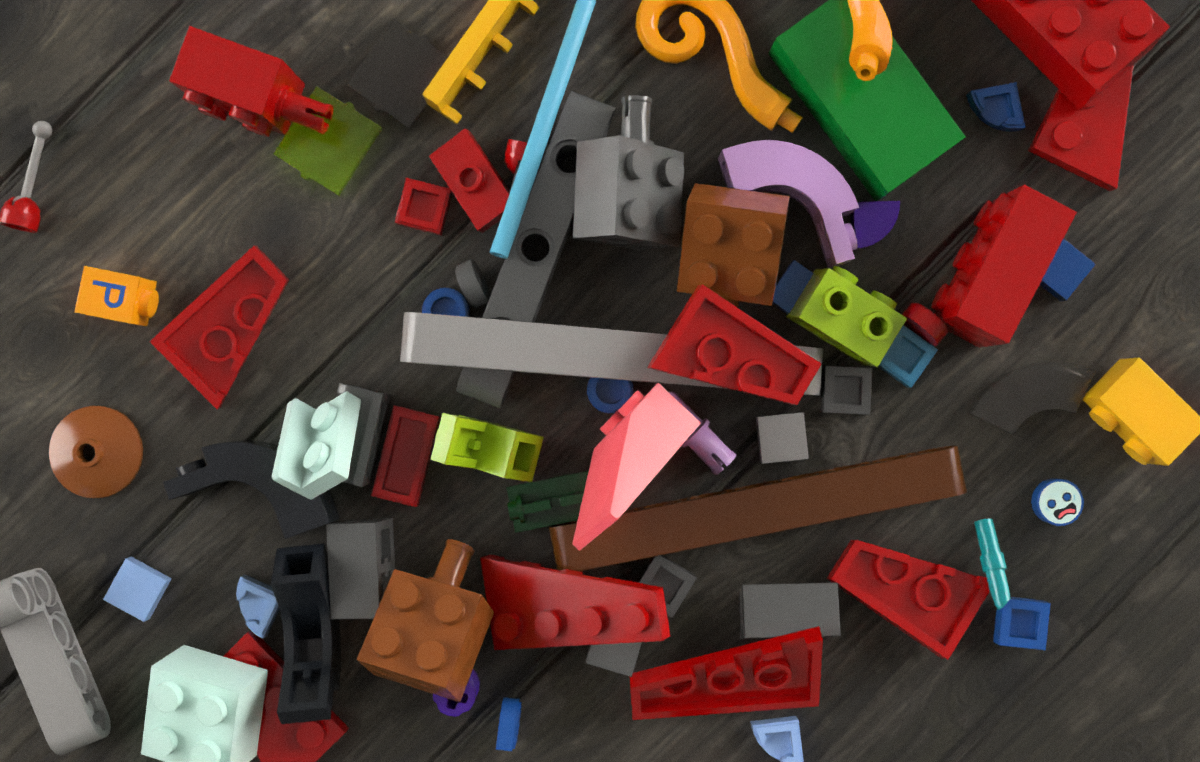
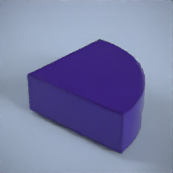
M900 201L857 202L859 208L851 213V225L857 239L856 250L864 249L877 243L890 232L898 218Z

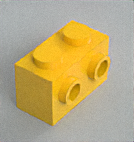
M1140 357L1119 359L1081 398L1092 409L1089 412L1090 417L1103 429L1109 432L1114 430L1126 442L1123 445L1126 453L1143 465L1169 466L1200 434V416Z

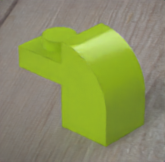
M442 413L430 460L446 465L473 468L506 479L532 482L544 437L472 417Z

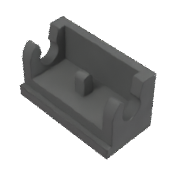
M339 383L337 397L347 391L361 399L348 479L343 482L363 487L371 483L391 394Z
M393 518L356 519L326 524L331 619H374L395 569Z
M838 583L741 585V592H739L740 639L774 638L818 626L820 627L822 637L841 636Z

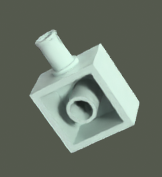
M186 645L170 653L151 666L141 754L163 762H250L257 756L268 670Z

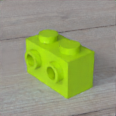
M834 266L832 270L830 268L815 269L808 284L786 317L861 365L878 367L907 318L894 310L897 303L891 298L877 291H872L869 294L856 286L859 279L849 271L839 266Z

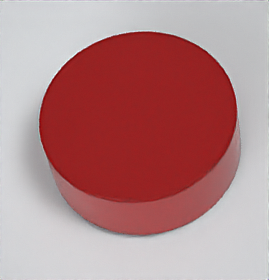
M911 303L901 314L907 318L904 324L932 346H937L948 334V328L945 323L931 310L919 303Z

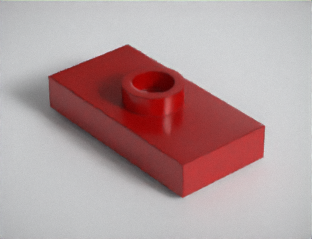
M464 128L430 154L429 157L477 231L484 233L501 220L510 190L473 134Z

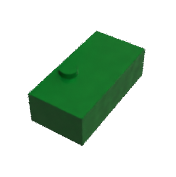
M828 0L775 39L768 55L872 198L878 201L966 138V136L893 36L892 51L887 68L870 81L860 80L856 76V71L853 70L849 63L853 40V22L847 0Z

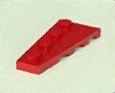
M491 554L480 557L487 603L494 611L490 622L494 650L664 641L671 636L663 587L612 577L597 578L582 575L583 572L545 568L541 567V564L528 561L514 562L504 560L502 556Z
M820 627L634 672L632 677L629 676L632 719L643 720L818 707L820 702L823 649Z

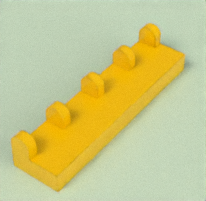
M488 0L422 95L427 104L453 123L458 124L462 115L456 109L450 107V105L466 82L480 91L483 89L486 81L474 73V71L493 45L505 53L509 52L513 44L501 35L502 31L519 7L534 16L539 9L538 4L533 0Z

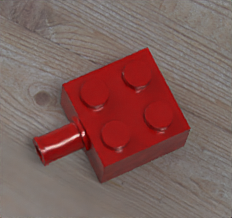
M189 26L169 82L184 92L182 98L184 101L199 107L198 111L221 121H226L228 115L230 118L243 123V128L265 137L270 136L271 130L287 135L291 122L313 129L320 134L326 133L330 125L325 123L323 118L332 120L333 105L303 96L302 92L305 83L282 59Z

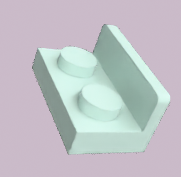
M346 391L330 402L321 404L317 409L297 398L288 402L272 479L310 500L347 480L361 399Z

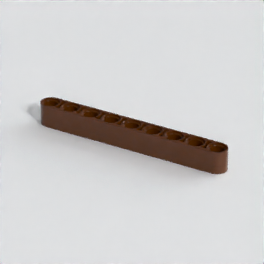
M950 445L627 509L616 522L580 551L572 545L577 521L552 525L549 527L557 570L585 571L964 494L967 490L958 446Z

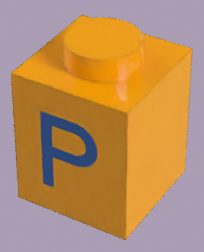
M84 266L75 313L148 326L149 318L155 315L159 303V294L155 290L157 281Z

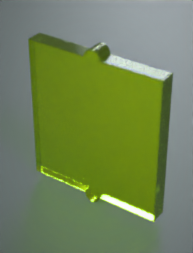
M316 86L309 98L325 104H331L334 108L332 120L323 118L324 122L330 125L325 134H320L313 129L293 123L273 154L299 170L304 180L313 179L340 196L381 132L382 127L355 111V106L351 102L344 104Z

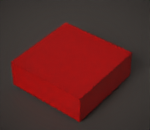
M406 178L395 223L400 226L442 236L452 197L451 189Z

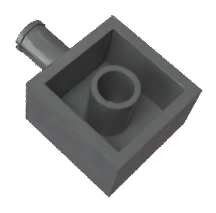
M629 95L628 97L624 96L621 98V136L577 142L573 239L637 250L680 247L684 152L654 145V142L650 140L652 98L640 95Z

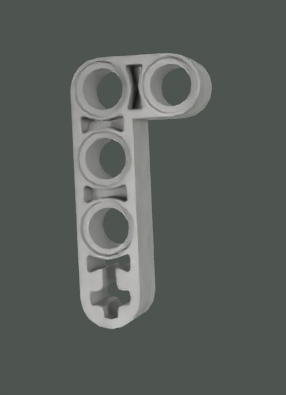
M35 568L1 580L0 631L50 749L55 754L62 756L108 737L111 724L107 709L51 577L42 568Z

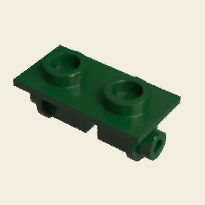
M588 471L506 487L509 499L507 503L510 520L514 524L515 533L577 521Z

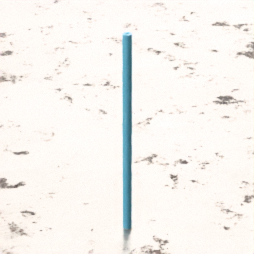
M596 0L576 1L489 252L496 257L508 259Z

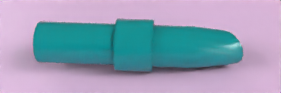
M981 519L974 522L981 551L980 562L983 573L986 574L994 604L997 610H1000L1011 598L1005 573L1007 566L1004 554L1000 551L993 519Z

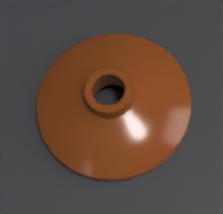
M105 406L83 407L68 414L55 428L49 445L50 465L58 481L72 493L86 498L108 497L125 489L135 479L143 459V443L134 423L120 411ZM87 444L92 445L95 449V457L92 461H88L84 457L83 451Z

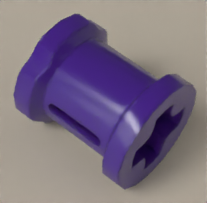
M474 669L472 670L461 702L433 694V700L437 704L438 710L447 716L454 717L469 711L480 689L478 674Z

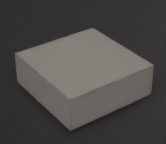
M804 412L755 417L760 463L809 459Z

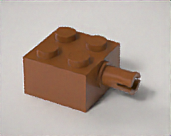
M695 183L686 206L677 292L693 294L696 287L703 284L737 308H739L740 301L772 306L790 196Z
M448 539L433 577L424 578L394 569L359 652L357 661L375 676L461 702L494 611L482 594L460 588L475 550L463 542Z

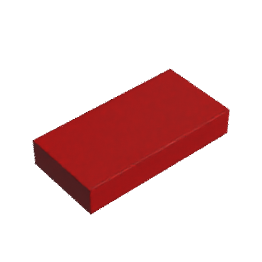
M397 405L393 406L371 496L413 507L419 506L441 416Z

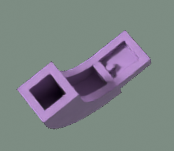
M778 140L751 141L722 149L718 161L727 188L763 193H780L790 196L802 204L813 219L828 268L840 266L855 259L853 250L857 249L856 235L850 223L844 224L842 217L850 215L859 208V205L849 184L831 163L803 146Z

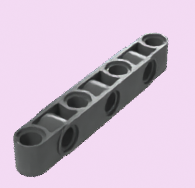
M573 91L569 94L529 195L508 259L504 260L482 318L535 323L574 223L576 172L565 173L561 171L557 166V161L565 153L577 154V142L607 137L616 111L615 107ZM536 238L543 239L549 245L547 256L537 262L525 258L523 252L527 242ZM463 367L456 392L500 409L516 371Z

